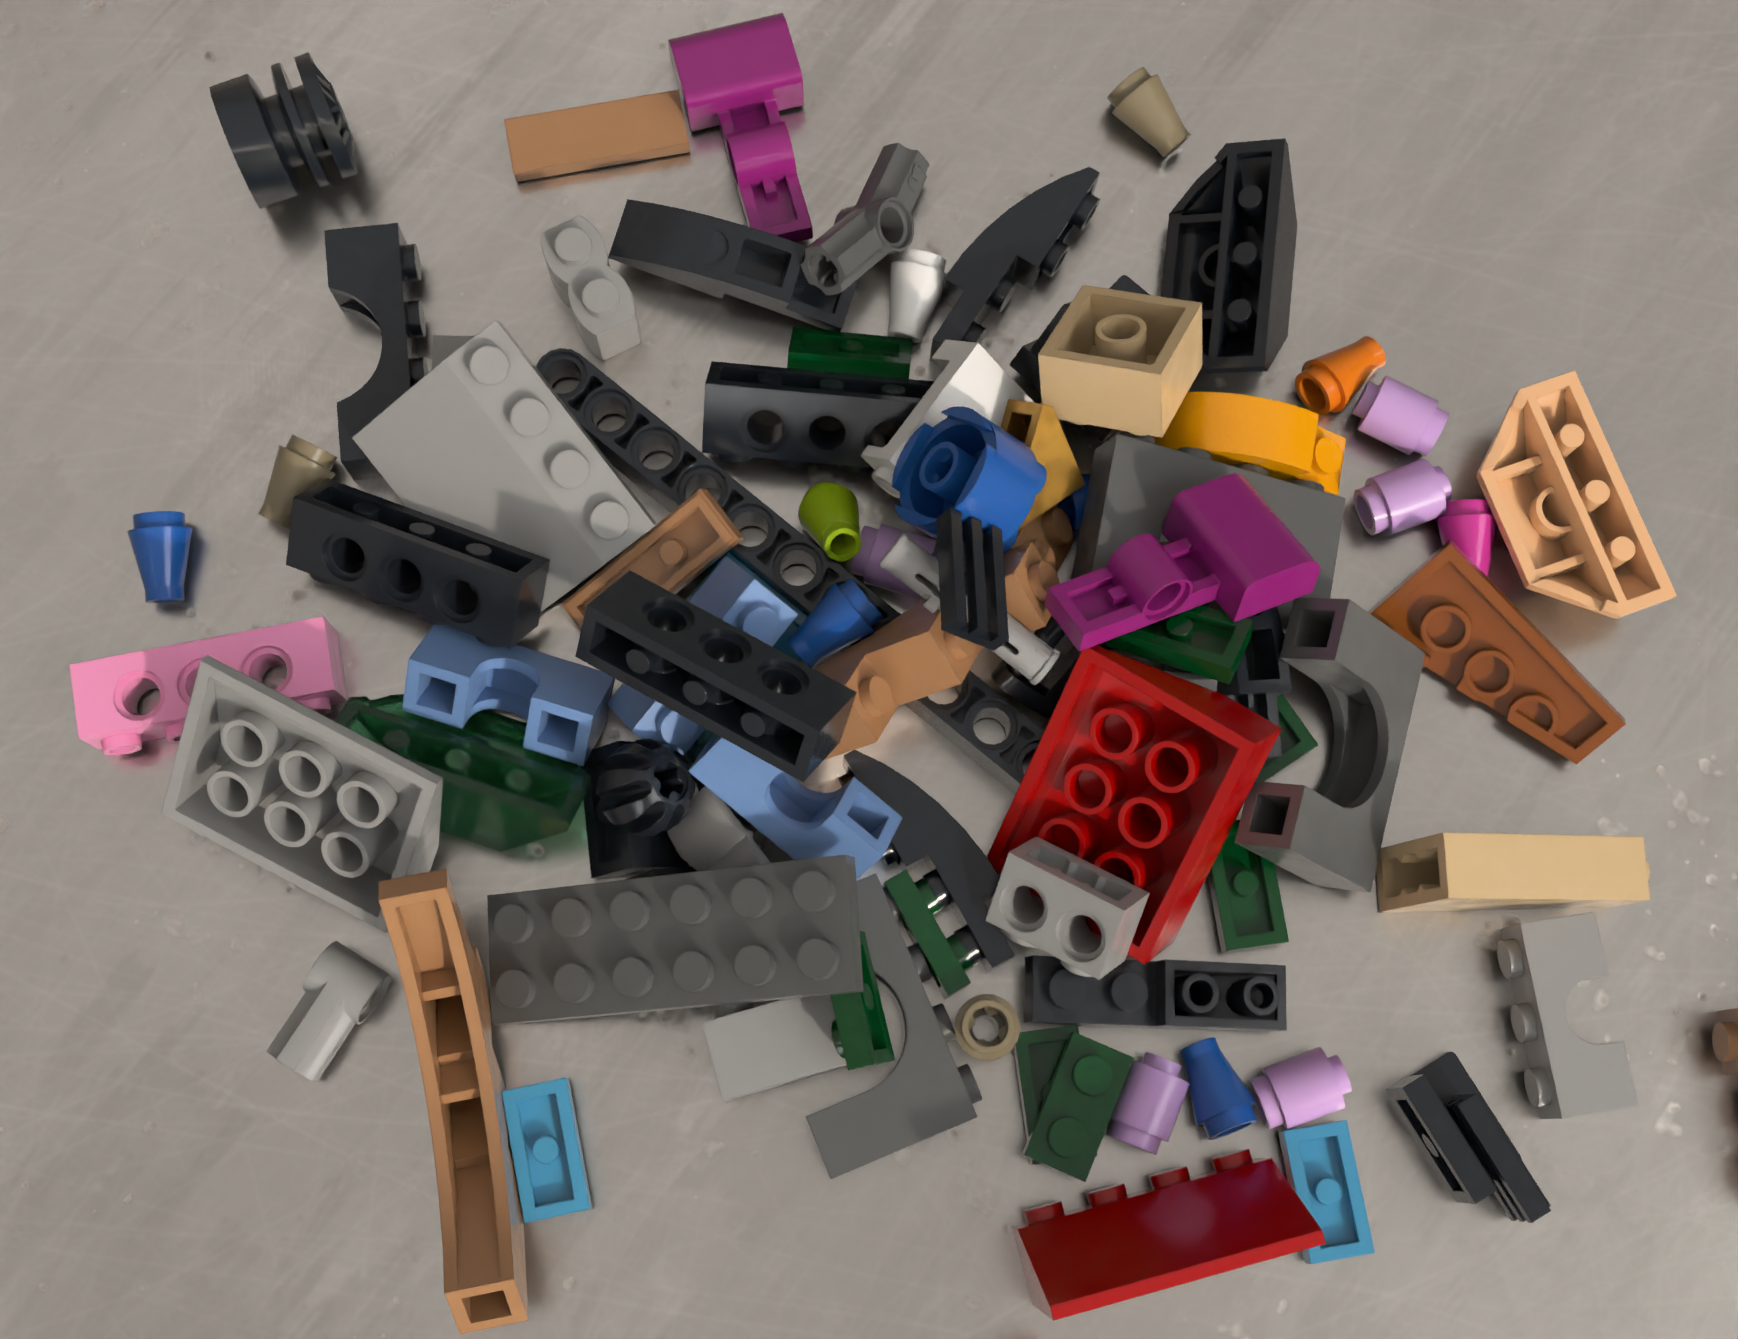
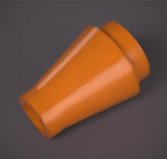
M1364 336L1353 344L1305 362L1302 372L1295 379V387L1299 398L1309 410L1319 415H1325L1328 412H1340L1369 378L1385 365L1386 356L1384 350L1375 339Z

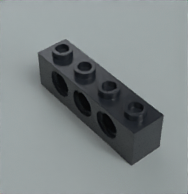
M712 361L705 382L702 453L717 454L719 458L730 462H744L755 457L777 459L779 463L788 467L801 468L810 466L813 463L838 465L839 468L847 472L866 473L873 470V468L861 457L862 452L868 445L884 447L892 439V437L880 434L874 427L885 421H892L902 425L935 381ZM769 410L779 415L782 422L773 426L764 425L758 422L753 414L757 411ZM821 416H833L839 419L844 426L835 431H826L819 428L814 423V420Z
M329 478L324 479L293 498L286 565L309 573L314 580L325 584L344 586L364 594L371 602L397 606L420 615L421 619L427 623L453 627L474 635L481 643L493 647L511 649L538 626L550 559Z
M631 570L587 604L575 657L802 782L809 777L840 743L857 694L854 690Z

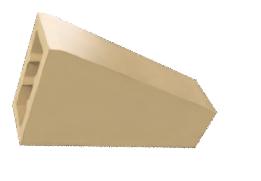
M1442 832L1381 848L1376 867L1379 912L1599 908L1650 900L1648 883L1650 869L1646 860L1644 836Z

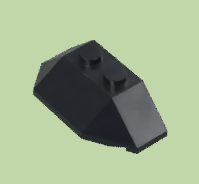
M1285 138L1226 143L1214 157L1216 162L1193 183L1169 213L1161 297L1202 303L1203 365L1201 368L1207 374L1268 371L1288 337L1297 218L1289 148Z

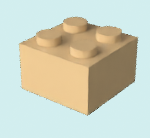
M1083 285L1038 354L1041 403L1053 407L1059 420L1069 421L1073 424L1122 430L1134 435L1163 437L1203 365L1202 303Z

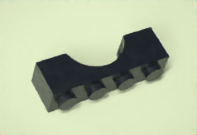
M398 223L324 230L328 287L341 310L366 318L380 329L382 337L381 356L372 377L357 392L337 402L340 459L353 480L382 478V475L352 437L429 373L425 357L418 358L416 337H425L426 334L422 303L420 300L413 301L412 281L421 280L419 253L416 244H407Z

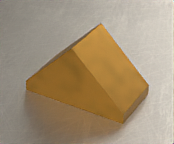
M1008 399L1000 428L1028 445L1035 454L1037 462L1041 463L1047 472L1045 485L1036 495L1026 519L1018 528L1020 530L1085 485V482L1053 407L1041 403Z

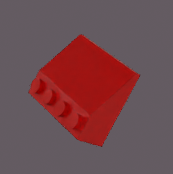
M1095 645L1082 650L987 858L993 868L1002 873L1008 852L1037 836L1149 892V897L1128 951V955L1145 965L1174 942L1282 728L1223 694ZM1030 887V892L1042 899L1040 894ZM1086 916L1089 929L1102 938L1098 924L1092 918Z
M1243 1149L1212 1158L1214 1170L1190 1177L1187 1166L1150 1175L1152 1188L1127 1194L1124 1183L1086 1193L1089 1205L1064 1212L1062 1201L1033 1207L1023 1211L1026 1223L1012 1226L1032 1304L1053 1321L1326 1244L1322 1229L1273 1159H1252L1250 1149Z

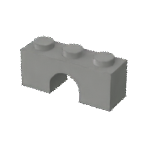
M1595 911L1523 922L1500 929L1502 940L1497 945L1498 962L1504 977L1507 979L1511 978L1516 1004H1513L1511 1007V1023L1517 1040L1525 1044L1530 1067L1525 1070L1524 1074L1525 1089L1532 1106L1539 1109L1540 1118L1562 1119L1638 1107L1624 1041L1600 1044L1588 1042L1580 1038L1572 1030L1566 1017V1000L1574 986L1581 981L1609 976Z

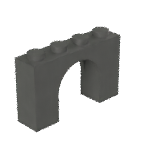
M1127 431L1117 433L1094 451L1071 579L1106 567L1112 554L1123 543L1135 536L1152 534L1159 541L1171 501L1181 491L1225 475L1239 473L1249 481L1320 566V573L1312 593L1299 598L1330 599L1346 498L1324 492V486L1314 481L1291 480L1287 482L1269 477L1268 470L1258 465L1236 464L1231 466L1213 461L1212 455L1201 449L1185 447L1174 450L1155 444V439L1150 435H1134ZM1294 599L1277 606L1284 638Z
M1294 599L1280 654L1282 660L1316 681L1325 692L1330 703L1334 722V746L1327 774L1316 792L1305 785L1255 781L1244 802L1235 843L1316 886L1371 893L1425 652L1350 599Z
M877 873L856 881L860 931H865L876 979L888 988L901 1009L905 1027V1039L897 1065L884 1081L868 1091L806 1116L830 1179L977 1118L972 1104L982 1100L979 1087L969 1065L964 1064L957 1067L947 1044L956 1040L952 1022L943 1003L931 1006L922 984L932 979L927 962L917 944L906 946L897 924L904 921V918L886 888H882Z

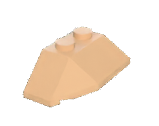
M1572 371L1519 389L1508 407L1477 472L1476 478L1524 587L1614 619L1676 597V592L1576 372Z

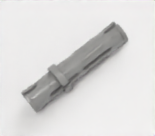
M903 532L882 558L878 566L888 570L923 597L925 600L922 606L931 613H934L937 609L940 611L938 559L913 541L906 532ZM966 596V612H967V622H968V606H967V596ZM1007 612L1009 641L996 650L991 651L1029 679L1031 684L1036 685L1054 665L1060 652L1046 644Z

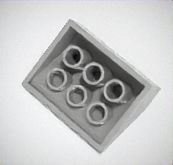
M497 320L445 358L352 437L406 507L550 559L541 612L656 525L648 511L509 331Z
M207 655L199 664L161 814L387 933L388 929L378 900L379 881L430 872L439 847L443 778Z

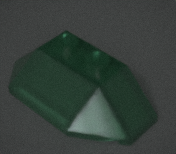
M404 694L389 695L370 700L367 696L350 697L335 720L340 725L442 777L440 832L500 852L568 831L590 787L591 777L583 768H579L577 764L523 748L527 723L489 710H482L473 714L463 729L403 711Z

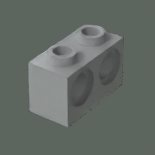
M1036 836L1008 852L985 921L1005 930V935L1011 941L1025 947H1037L1060 959L1061 964L1068 971L1079 976L1094 977L1100 980L1125 961L1150 893ZM1030 887L1040 894L1044 903V909L1034 902L1030 893ZM1086 916L1092 918L1098 924L1102 938L1091 932L1086 922Z

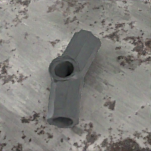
M900 143L883 146L856 205L842 209L836 216L834 226L805 248L806 256L800 266L809 284L820 288L825 295L839 294L887 254L901 252L909 247L914 235V221L911 211L926 181V172L930 165L918 150H911Z

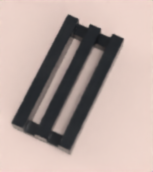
M950 507L936 518L941 630L994 651L1009 641L1002 529L991 525L982 531V521L972 516L962 523L961 511ZM963 543H964V551H965V569H966L965 572H964ZM966 596H967V606H968V622H967V612H966Z
M1457 1095L1443 1105L1497 1188L1494 1195L1510 1220L1533 1223L1550 1212L1551 1209L1549 1207L1551 1205L1481 1095Z

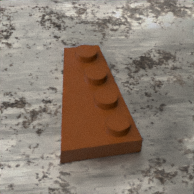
M1451 539L1368 611V613L1425 652L1423 669L1427 667L1454 684L1458 691L1476 702H1483L1505 716L1508 722L1575 764L1582 761L1626 725L1625 718Z

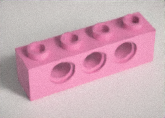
M322 616L69 664L78 738L102 750L105 755L134 753L142 749L143 741L166 737V741L169 743H179L199 664L207 655L262 683L264 674L271 667L286 665V679L281 686L274 690L323 716L331 713V705L348 702L338 632ZM159 688L160 700L156 708L148 714L139 715L137 705L140 697L148 690Z

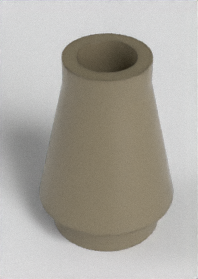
M1141 67L1129 75L1107 97L1115 107L1112 114L1152 145L1163 158L1170 155L1191 136L1184 127L1158 74L1151 76L1145 67Z
M292 434L286 447L279 445L265 500L258 514L290 530L293 498L326 478L332 479L336 473L332 472L331 469L338 457Z
M992 994L977 995L967 1000L959 1009L955 1018V1036L961 1048L970 1056L985 1061L996 1060L1007 1055L1016 1045L1020 1034V1022L1015 1009L1005 999ZM984 1018L993 1024L994 1036L991 1041L987 1042L985 1039H977L975 1037L973 1027L976 1024V1019Z

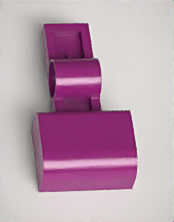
M774 14L668 39L670 59L690 130L692 132L720 125L748 227L794 242L812 239L813 227L797 176L790 136L784 121H781L779 114L780 110L804 105L802 73L784 14Z
M1233 473L1183 490L1173 498L1162 531L1169 544L1162 546L1152 534L1135 536L1123 543L1112 554L1106 567L1049 587L1044 605L1076 649L1082 651L1213 600L1217 601L1233 623L1312 593L1320 573V566L1242 474Z

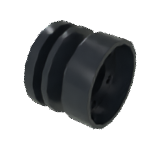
M309 52L294 57L303 82L301 86L292 87L282 64L279 62L271 65L275 95L265 98L249 74L209 87L216 113L231 151L260 209L299 195L294 167L302 164L306 165L313 179L320 187L330 184L321 159L322 157L332 154L343 179L358 174L354 162V138L332 83L317 68Z

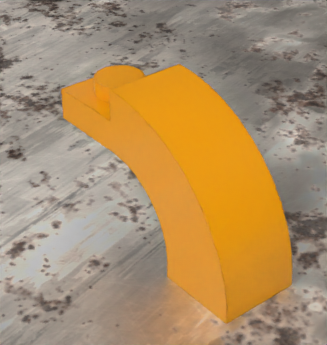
M1187 392L1164 436H1152L1155 439V444L1174 450L1185 447L1201 449L1209 452L1212 455L1213 461L1231 466L1236 464L1258 465L1268 470L1269 477L1287 482L1291 480L1314 481L1323 485L1324 492L1338 495L1346 438L1317 426L1319 414L1292 404L1243 394Z

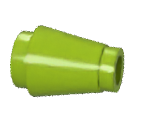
M823 482L811 487L805 493L799 506L798 517L801 526L831 559L846 561L853 558L861 548L858 502L855 495L845 486L833 482Z

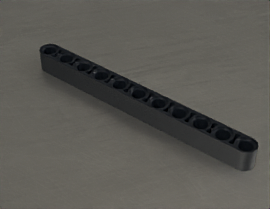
M559 348L549 351L540 358L536 368L551 387L555 381L566 376L575 377L580 380L577 388L565 394H556L610 464L670 513L674 511L697 489L711 488L720 495L717 503L738 530L749 525L762 528L767 533V537L761 544L748 547L737 543L728 552L805 615L809 616L834 583L840 587L851 577L884 616L872 626L875 631L901 615L581 354L572 349ZM607 414H620L627 419L622 427L611 432L602 431L596 427L598 421ZM653 451H666L673 456L670 464L662 469H649L642 464L645 456ZM795 563L805 564L815 573L810 582L801 586L787 583L781 577V574L785 568ZM866 636V637L862 638L861 640H859V641H857V642H855V643H853V644H851V645H849V646L843 648L842 650H840V652L845 651L846 649H848V648H850L851 646L857 644L858 642L862 641L863 639L867 638L868 636ZM969 670L962 684L955 686L958 698L952 703L937 704L926 696L905 704L1013 794H1016L1024 777L1023 762L1027 758L1033 757L1044 730ZM985 717L994 718L1004 726L1006 739L998 744H986L975 735L973 724Z

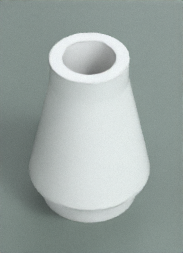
M906 249L899 252L898 261L891 263L890 322L887 335L911 338L913 343L922 342L924 330L941 296L944 277L947 275L944 273L946 260L943 257L923 250Z

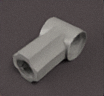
M334 941L320 954L311 967L303 984L305 994L266 1052L290 1070L311 1081L318 1082L354 1025L363 1023L377 1007L389 987L391 975L340 942Z

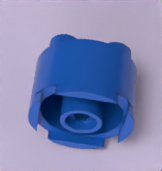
M964 406L950 407L941 412L947 416L946 419L934 427L924 423L913 433L901 451L892 479V488L900 492L901 506L894 504L896 512L902 520L937 540L936 518L950 507L961 511L962 523L972 516L982 521V531L991 525L1002 529L1003 554H1005L1016 542L1018 528L1026 519L1036 495L1045 485L1046 469L1041 463L1037 462L1035 454L1028 445L975 410Z

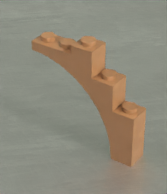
M1055 505L1018 530L1016 542L1010 550L1003 554L1007 612L1030 631L1045 627L1051 617L1050 612L1044 605L1049 587L1060 584L1057 572L1075 540L1067 515L1062 509L1056 508ZM923 598L872 635L828 661L814 667L813 669L857 692L841 741L824 760L876 743L898 706L962 684L980 650L985 647L942 631L941 611L937 609L934 613H931L922 606L925 600Z
M447 868L379 881L378 900L391 938L405 991L425 1090L439 1195L445 1297L460 1335L528 1321L524 1218L515 1167L508 1149V1127L501 1091L506 1090L492 1047L490 988L477 946L470 944Z

